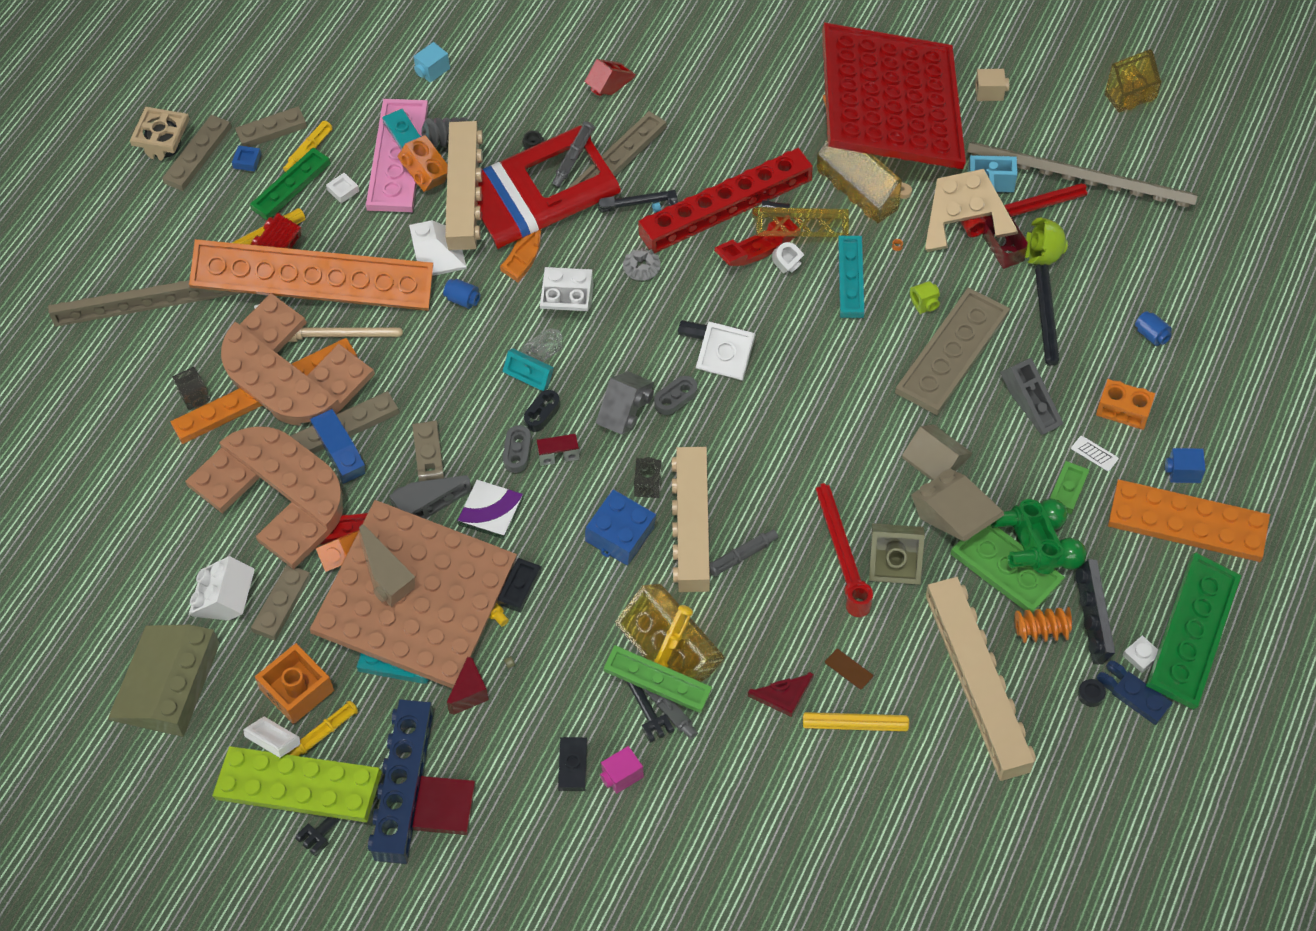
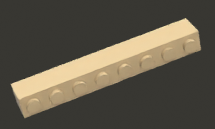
M958 577L928 584L926 592L927 602L1000 781L1031 773L1033 764L1036 761L1035 752L1032 746H1028L1026 743L1024 726L1016 719L1015 704L1006 695V684L1003 676H998L995 668L997 666L995 656L992 652H988L985 632L978 628L976 623L978 621L974 607L969 606L966 587L960 584Z

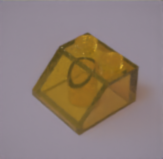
M1149 49L1112 64L1105 96L1119 113L1127 109L1131 110L1142 103L1151 102L1158 97L1161 80L1153 51Z

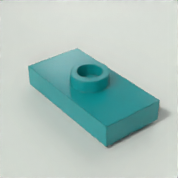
M403 109L382 117L384 125L400 149L406 143L421 137Z

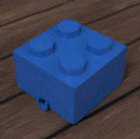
M613 489L586 526L585 541L601 550L603 556H611L628 566L653 531L656 514Z

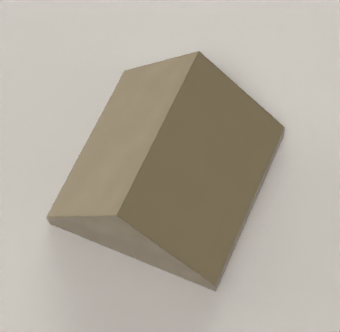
M934 424L920 426L902 454V458L932 481L944 471L950 469L957 471L972 456V452Z

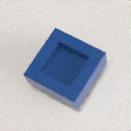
M238 145L232 161L233 169L255 172L262 155L260 148Z

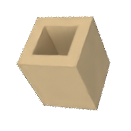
M977 69L975 79L976 100H1004L1005 91H1009V78H1005L1004 69Z

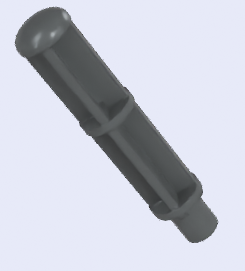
M583 122V126L573 144L570 145L571 147L558 170L555 171L556 176L552 181L554 185L560 187L564 179L568 178L569 172L580 153L583 152L582 149L593 130H595V126L592 123Z
M773 529L766 534L760 533L757 537L710 562V574L716 577L718 574L737 563H741L744 559L763 548L769 547L770 542L778 538L777 532Z
M643 689L656 703L657 707L678 728L679 732H684L690 740L697 736L698 732L692 726V721L673 701Z

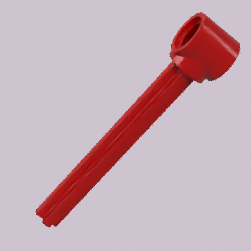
M1082 183L1006 204L1004 207L1011 217L1087 196V186ZM992 215L960 221L969 237H977L983 234L985 221L987 218L992 217Z
M822 483L815 490L846 582L844 588L847 597L846 610L854 617H864L871 611L873 590L865 581L860 579L830 485ZM856 598H860V599H863L864 601H857V600H855V599H856Z

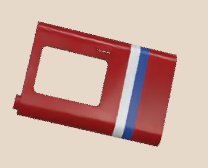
M581 125L482 169V182H478V187H481L482 201H478V206L481 207V220L491 235L497 249L599 203L601 198L612 197L621 193L618 181L591 141V135L584 149L600 173L548 198H544L527 173L526 169L568 151L582 128Z

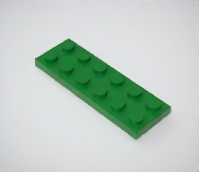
M1196 552L1191 555L1146 684L1147 687L1192 710L1199 706L1242 575Z

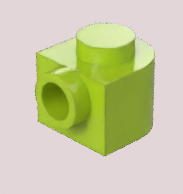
M927 281L910 288L911 301L919 314L934 311L940 306L938 300L940 292L936 284Z

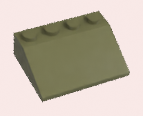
M189 624L145 626L108 719L114 722L184 737L220 645L215 631Z

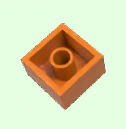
M297 643L255 676L260 691L293 725L334 692L330 677Z

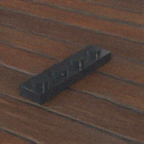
M1087 559L1075 571V579L1078 583L1080 604L1084 614V627L1087 630L1088 648L1092 656L1093 664L1102 665L1115 654V648L1098 562L1094 559Z

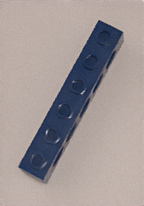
M399 699L398 709H393L392 725H394L393 733H389L387 739V749H390L389 757L384 758L382 773L385 774L384 783H380L378 787L380 805L379 809H375L373 814V825H376L374 835L370 834L368 840V851H371L374 861L398 864L408 863L420 781L424 772L434 716L431 702ZM408 728H415V731L412 733H404ZM402 753H411L407 758H399ZM400 777L407 778L406 781L401 784L394 783L395 780ZM393 803H402L398 809H390ZM390 828L398 829L393 835L385 834Z

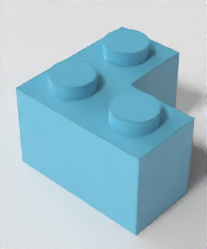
M970 155L967 172L984 169L996 192H1014L1017 179V157Z

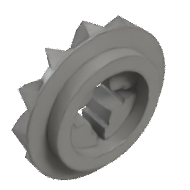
M643 247L637 251L633 249L630 254H626L623 261L625 273L630 278L640 281L656 276L661 266L659 256L655 255L652 249L647 251ZM646 259V265L641 264L640 266H638V262H642Z

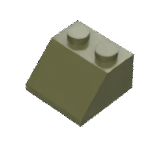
M872 523L869 581L921 585L925 538L924 527Z

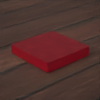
M421 776L413 830L468 835L476 786L475 781Z

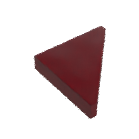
M809 672L801 677L784 679L755 690L750 689L748 697L792 717L814 674Z

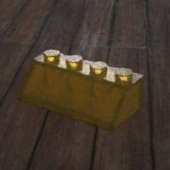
M827 139L817 154L816 168L822 176H826L836 189L846 194L853 204H857L864 211L865 215L872 218L875 222L880 223L899 209L902 180L873 154L828 147Z
M662 584L642 585L614 623L644 658L654 661L680 605ZM690 618L682 638L678 642L676 649H673L667 664L669 669L702 682L711 676L725 656Z

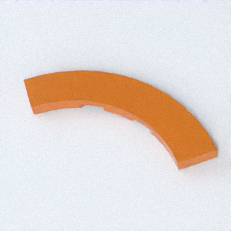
M541 229L517 240L510 255L501 264V272L519 283L532 267L537 257L541 243Z

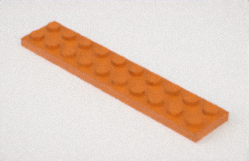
M195 239L189 286L190 288L260 295L273 294L274 296L429 311L434 265L431 262Z

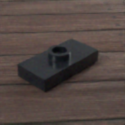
M518 558L500 592L497 604L522 612L542 571V566Z
M560 737L558 791H586L587 737Z

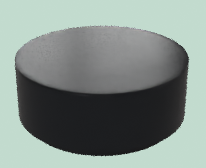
M1095 679L1083 681L1078 690L1080 702L1088 707L1099 706L1106 695L1104 685Z

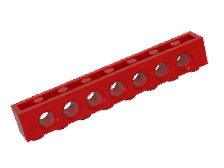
M799 147L792 151H787L781 156L767 160L755 168L745 170L742 174L728 178L718 185L706 188L694 196L686 197L683 201L667 206L652 215L645 216L638 221L639 236L648 249H652L655 254L762 204V200H771L812 181L813 166Z

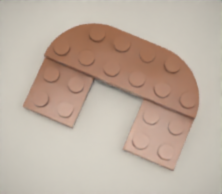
M269 294L240 324L234 322L227 331L221 348V359L227 374L238 389L244 390L282 422L301 426V423L310 422L311 418L333 409L335 414H337L375 375L374 370L338 344L308 376L303 374L277 353L307 322L303 316L279 298Z
M250 427L233 432L219 442L221 448L185 482L190 489L221 513L226 511L259 478L289 499L291 503L256 536V539L294 570L335 529L343 513V493L338 478L329 465L285 432L270 427Z

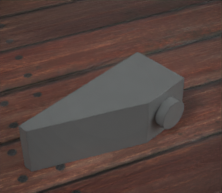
M1032 358L1023 360L1000 372L1010 394L1041 435L1064 424Z
M463 475L409 483L404 487L397 488L389 497L393 507L426 519L470 493L472 489L469 477Z

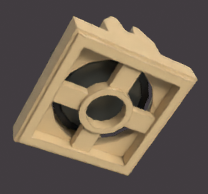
M145 107L130 139L131 146L144 148L145 154L151 159H154L155 156L162 161L163 158L173 156L181 148V137L190 120L189 115Z

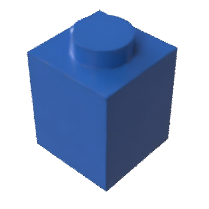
M1173 448L1170 457L1165 460V472L1170 475V483H1201L1206 471L1203 449Z

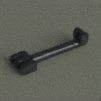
M676 190L617 199L613 196L601 198L598 210L604 213L615 211V208L666 200L668 206H672L678 203Z
M627 682L648 721L642 725V730L649 743L655 741L654 735L651 732L655 730L659 738L665 736L661 728L662 726H665L669 734L674 732L673 726L666 714L657 717L643 689Z
M327 817L316 829L308 823L298 832L295 839L298 842L304 841L303 846L306 849L311 848L310 853L317 856L329 844L323 836L341 819Z

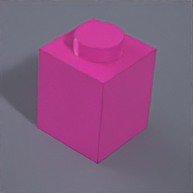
M629 746L601 762L602 773L600 777L607 788L612 787L616 794L644 778L643 766Z

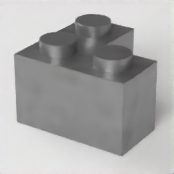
M629 371L610 378L596 424L621 435L633 430L638 420L636 416L638 408L648 404L653 397L654 390H652L654 382Z

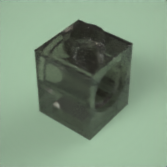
M194 366L172 376L177 391L188 411L201 407L206 402L211 401L206 386Z
M652 457L636 459L634 497H660L662 460Z

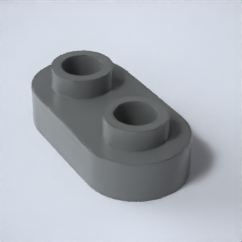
M680 376L660 390L654 398L657 412L663 415H671L694 399L697 395L696 380L690 376Z
M513 426L506 433L503 463L504 467L513 473L523 471L528 465L531 433L525 426ZM518 439L523 440V441L520 442V443H519V442H515V441L518 440ZM515 460L520 461L519 463H512Z

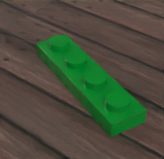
M312 148L250 203L251 210L266 220L273 217L331 164L330 158Z

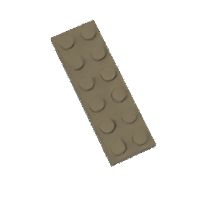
M968 287L897 385L895 393L938 416L1007 318L1010 308Z

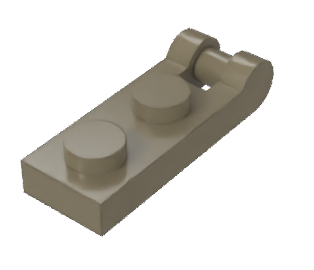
M437 420L412 424L419 482L444 478Z

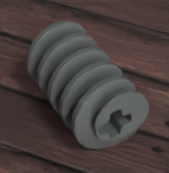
M457 117L452 119L443 118V120L441 118H435L434 120L427 118L422 126L421 134L422 136L426 135L434 147H437L438 140L440 145L445 147L447 140L449 143V122H465L469 120L466 117L460 119Z

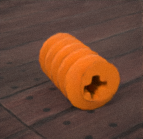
M1060 607L1056 608L1055 612L1050 608H1046L1044 614L1041 609H1036L1034 614L1030 610H1025L1023 616L1020 611L1016 610L1014 616L1015 631L1017 636H1021L1023 643H1027L1029 635H1031L1034 643H1037L1039 635H1042L1044 642H1047L1049 634H1052L1054 640L1058 641L1060 633L1063 634L1065 640H1069V635L1072 631L1070 607L1065 609V613Z

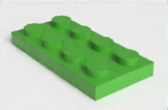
M991 524L965 542L960 540L951 549L950 555L1023 610H1030L1032 614L1044 604L1065 579L1056 570L1051 574H1041L1031 566L1011 568L1008 564L1009 553L1011 551H1024L1019 542L1000 528H992Z

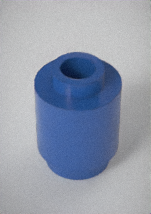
M449 279L444 287V297H447L448 301L470 309L472 306H476L480 300L478 287L462 280Z
M1146 311L1135 322L1138 332L1155 346L1166 344L1172 336L1171 326L1155 313Z

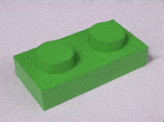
M1065 461L1050 498L1060 500L1066 506L1067 513L1071 515L1089 474V469Z

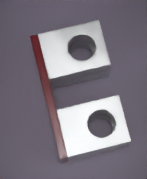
M576 433L537 440L541 466L555 464L554 453L558 452L564 453L565 462L580 460Z

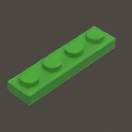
M614 645L603 670L608 674L698 713H702L712 691V687L616 645Z

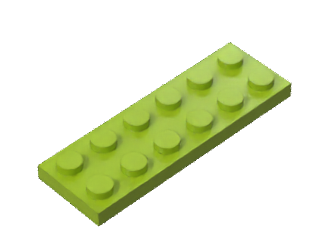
M229 746L212 796L215 800L367 823L382 771L378 767L287 754L279 758L271 752Z

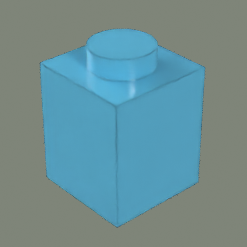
M434 42L413 56L415 72L430 83L450 69L448 53Z

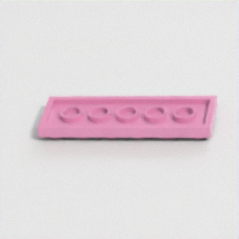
M383 99L366 201L367 211L413 212L417 184L397 157L401 149L384 125L382 117L403 109L422 137L421 129L424 121L427 119L428 100Z

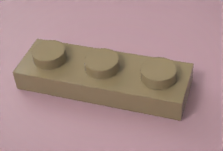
M298 106L236 127L235 130L241 145L252 147L305 129L307 125Z
M286 565L251 626L253 633L276 641L311 579L310 572L297 567L293 570L290 566Z

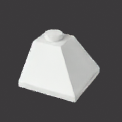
M432 220L409 225L416 260L433 263L432 276L467 269L463 251L448 250L445 238L446 225Z

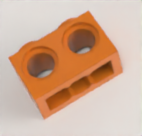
M426 135L406 143L397 156L423 192L443 184L447 179L448 164Z
M1107 379L1096 416L1144 430L1156 393L1144 388L1126 385L1121 381Z

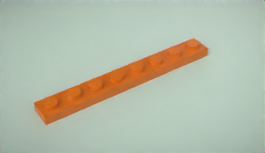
M344 338L292 363V365L308 376L338 344L356 357L357 354L347 338ZM239 388L170 422L180 442L184 444L263 405Z

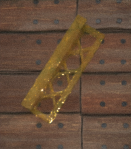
M757 207L752 209V218H756V236L833 238L849 236V209ZM763 218L773 219L777 224L771 231H762ZM787 219H795L800 226L795 231H788L783 223ZM811 219L818 220L823 226L817 232H812L805 224ZM833 220H842V233L834 232L828 225ZM801 228H803L806 232H798V231H799Z

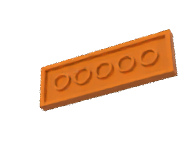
M1118 479L1108 527L1261 562L1264 555L1270 514Z

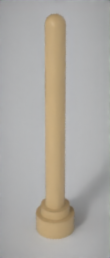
M302 327L288 342H298V340H303V337H401L403 330L401 328Z

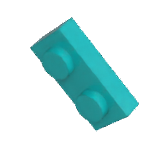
M512 348L507 352L502 372L539 390L545 391L549 387L554 367Z

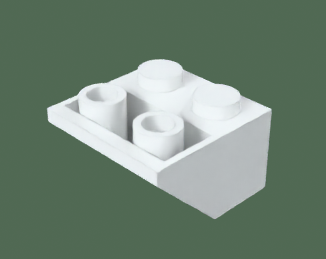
M545 267L540 309L588 311L592 304L594 287L592 270Z
M230 556L201 569L196 578L198 582L196 590L190 599L191 608L189 615L227 621L242 615L255 569Z

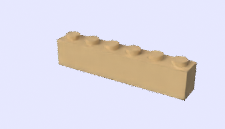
M477 121L449 122L445 229L448 250L476 249L477 240L481 239L480 226H477V220H481V207L478 206V201H482L481 187H478V182H482V168H479V163H483L482 149H479V144H483V131L478 130Z
M676 447L677 457H672V472H677V478L672 479V494H677V500H672V515H677L678 522H672L673 538L678 537V544L673 545V560H678V567H673V583H678L679 592H710L707 447Z

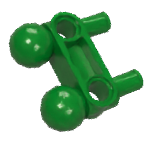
M1050 498L1039 503L1033 499H1025L1020 505L1013 506L1011 510L1003 511L1004 516L991 524L992 528L1013 526L1024 551H1011L1009 553L1008 564L1011 568L1031 566L1038 573L1051 574L1056 568L1077 569L1086 560L1087 552L1082 542L1070 537L1059 541L1055 530L1061 528L1066 523L1068 516L1067 508L1060 500Z

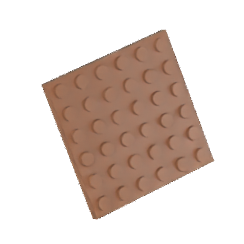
M374 500L363 524L415 576V589L392 607L386 601L381 602L373 591L372 580L358 532L310 628V633L453 689L467 656L472 657L500 592L516 561L517 554Z

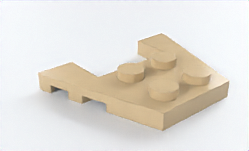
M984 169L937 179L925 245L927 252L948 248L945 224L989 215L993 216L997 238L1018 234L1016 226Z

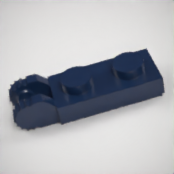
M1110 660L1106 665L1107 669L1121 681L1117 683L1113 677L1104 672H1100L1096 676L1098 681L1120 701L1152 724L1157 725L1171 708L1173 702L1159 692L1147 687L1146 683L1129 671L1127 672L1122 665Z

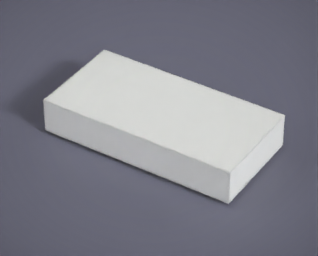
M266 717L260 718L243 729L246 738L279 758L300 745L299 736Z

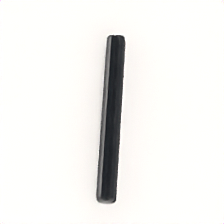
M1037 264L1035 273L1045 363L1048 366H1055L1059 363V351L1049 266L1047 264Z

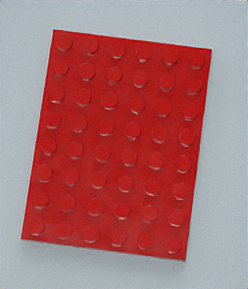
M824 22L822 40L828 147L964 169L966 158L953 45Z

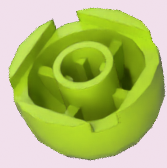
M1042 217L1036 218L1031 226H1035L1032 233L1027 232L1025 237L1028 242L1025 258L1029 257L1027 262L1033 265L1054 264L1067 250L1068 242L1065 232L1055 221Z

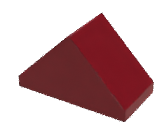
M468 656L447 700L449 713L453 715L489 700L487 689L473 659Z

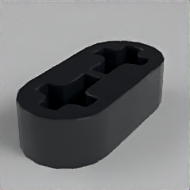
M553 390L541 392L525 411L524 425L529 431H541L558 412L560 397L557 392ZM553 400V404H552V403H548V404L545 406V401L549 402V401ZM539 415V421L534 420L531 422V418L536 419Z

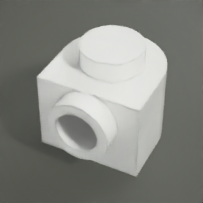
M785 242L773 251L772 260L783 274L788 270L792 273L802 264L799 260L804 254L795 244Z

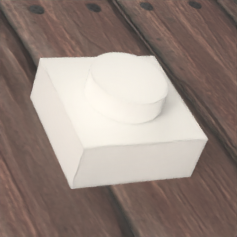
M342 173L326 184L327 191L341 204L359 192L358 185L345 173Z
M1142 635L1124 651L1123 657L1143 673L1154 664L1158 649Z

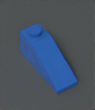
M333 409L311 418L310 422L342 484L365 474V464Z

